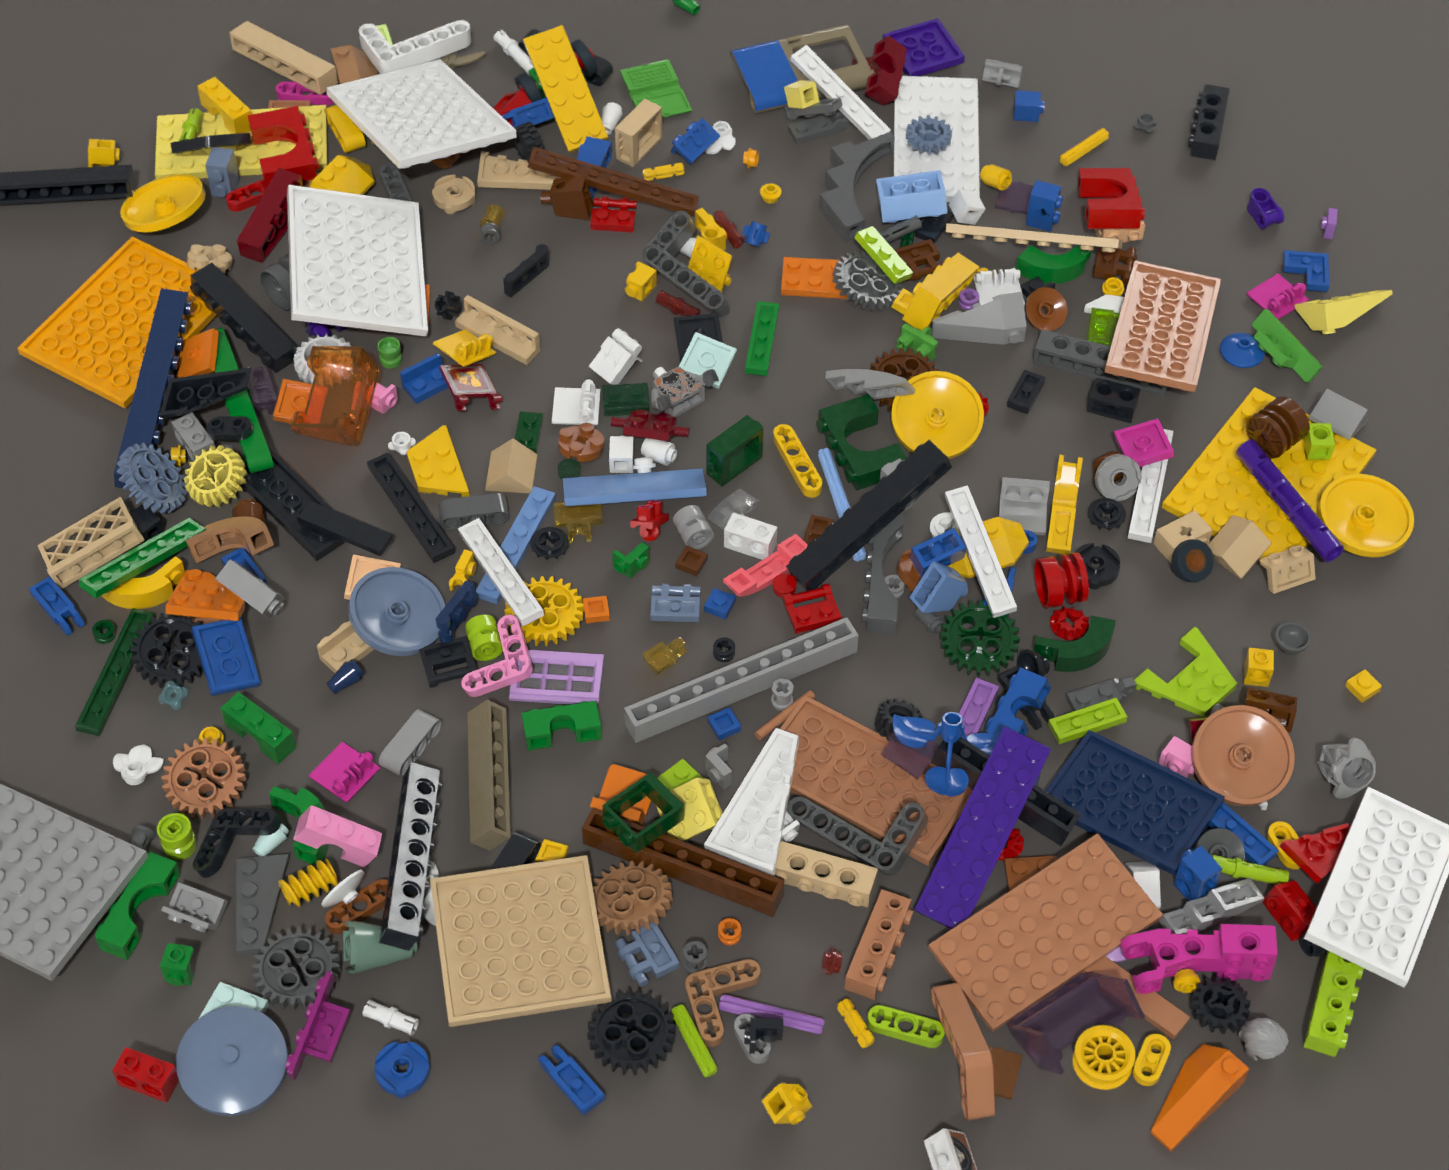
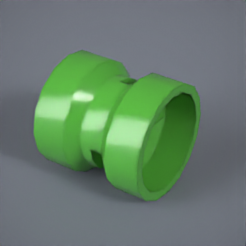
M394 337L381 339L377 345L380 364L388 369L398 367L402 362L400 342Z

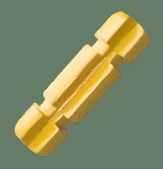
M680 162L674 163V166H671V164L657 166L653 170L646 168L642 172L643 179L652 181L653 178H656V180L673 177L674 174L675 176H681L684 174V166Z
M844 999L840 1001L837 1009L841 1016L845 1017L846 1024L853 1035L858 1038L857 1041L862 1048L871 1046L874 1043V1037L870 1030L866 1029L867 1026L858 1011L853 1009L854 1005L851 1000Z

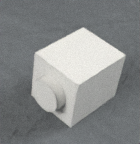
M958 189L949 203V207L959 223L975 225L985 211V207L976 191Z
M610 436V473H633V437Z

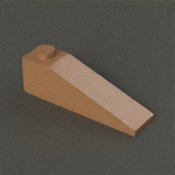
M352 45L331 48L332 62L336 66L338 84L378 75V70L364 51Z

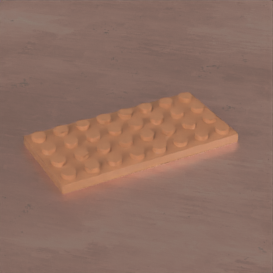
M1134 260L1107 359L1105 373L1155 383L1160 386L1173 387L1183 391L1195 392L1221 279Z
M804 695L780 728L786 732L798 735L799 738L790 788L791 793L808 799L880 841H883L905 805L909 803L919 804L928 816V824L909 856L927 866L930 865L955 828L973 791L971 788L967 787L958 796L941 795L932 791L925 783V775L929 769L937 766L932 764L930 760L898 743H894L892 740H886V737L880 736L879 733ZM912 813L909 817V822L918 821L920 813ZM899 835L895 840V844L904 843L907 835Z
M1097 833L930 943L928 949L952 981L960 984L968 1002L993 1033L1119 948L1122 939L1141 933L1162 919L1163 914Z

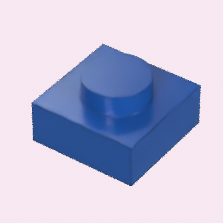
M714 588L704 605V612L727 619L736 602V596Z
M730 707L707 717V722L719 741L741 731V724Z

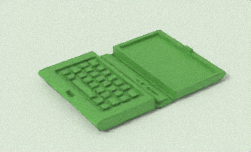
M669 59L620 70L621 77L635 108L644 99H647L662 107V118L692 111L683 90L678 84V78Z

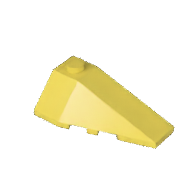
M1375 290L1351 294V296L1332 297L1328 300H1313L1295 304V309L1311 330H1322V334H1331L1336 332L1335 329L1345 327L1393 293L1392 290Z

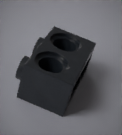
M1096 377L1089 397L1087 412L1131 423L1141 389Z

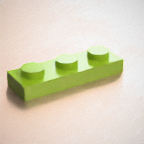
M873 226L857 232L854 238L894 284L911 278L913 271Z
M1113 698L1049 719L1048 727L1057 743L1062 744L1085 736L1089 730L1098 732L1125 723L1128 716L1118 699Z

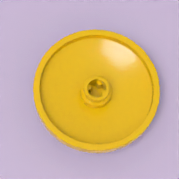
M174 174L161 177L134 191L133 197H128L124 201L120 215L125 226L130 230L136 232L162 230L180 223L196 212L204 202L206 192L201 180L196 176Z
M942 371L925 372L909 379L908 382L915 389V394L895 396L891 410V423L899 442L908 451L914 453L919 445L930 440L948 459L960 456L969 450L977 441L984 421L983 405L976 390L963 378Z
M1350 474L1334 480L1326 487L1318 504V517L1341 542L1344 550L1359 556L1383 557L1395 553L1405 545L1414 527L1413 510L1404 494L1391 483L1372 475Z

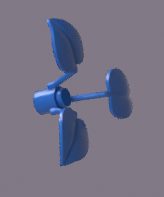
M956 712L945 713L942 717V723H938L937 729L934 723L924 718L902 717L896 714L893 716L894 734L905 746L923 748L927 745L928 740L935 741L939 733L943 740L948 743L946 768L933 767L925 775L926 785L932 791L941 795L958 796L968 787L969 778L967 773L960 768L951 769L953 743L962 737L988 755H991L1001 734L974 733L966 737L963 717Z

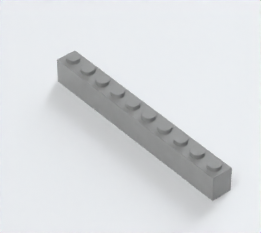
M847 617L629 705L624 708L625 726L634 742H640L769 689L777 679L790 680L857 652L859 635Z

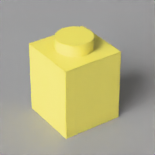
M799 80L784 87L788 107L804 109L820 102L814 81Z

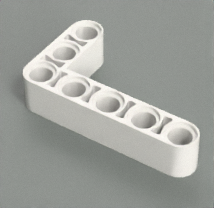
M464 20L449 23L391 46L375 25L364 24L359 28L361 48L380 74L427 63L466 48L471 44L470 25Z

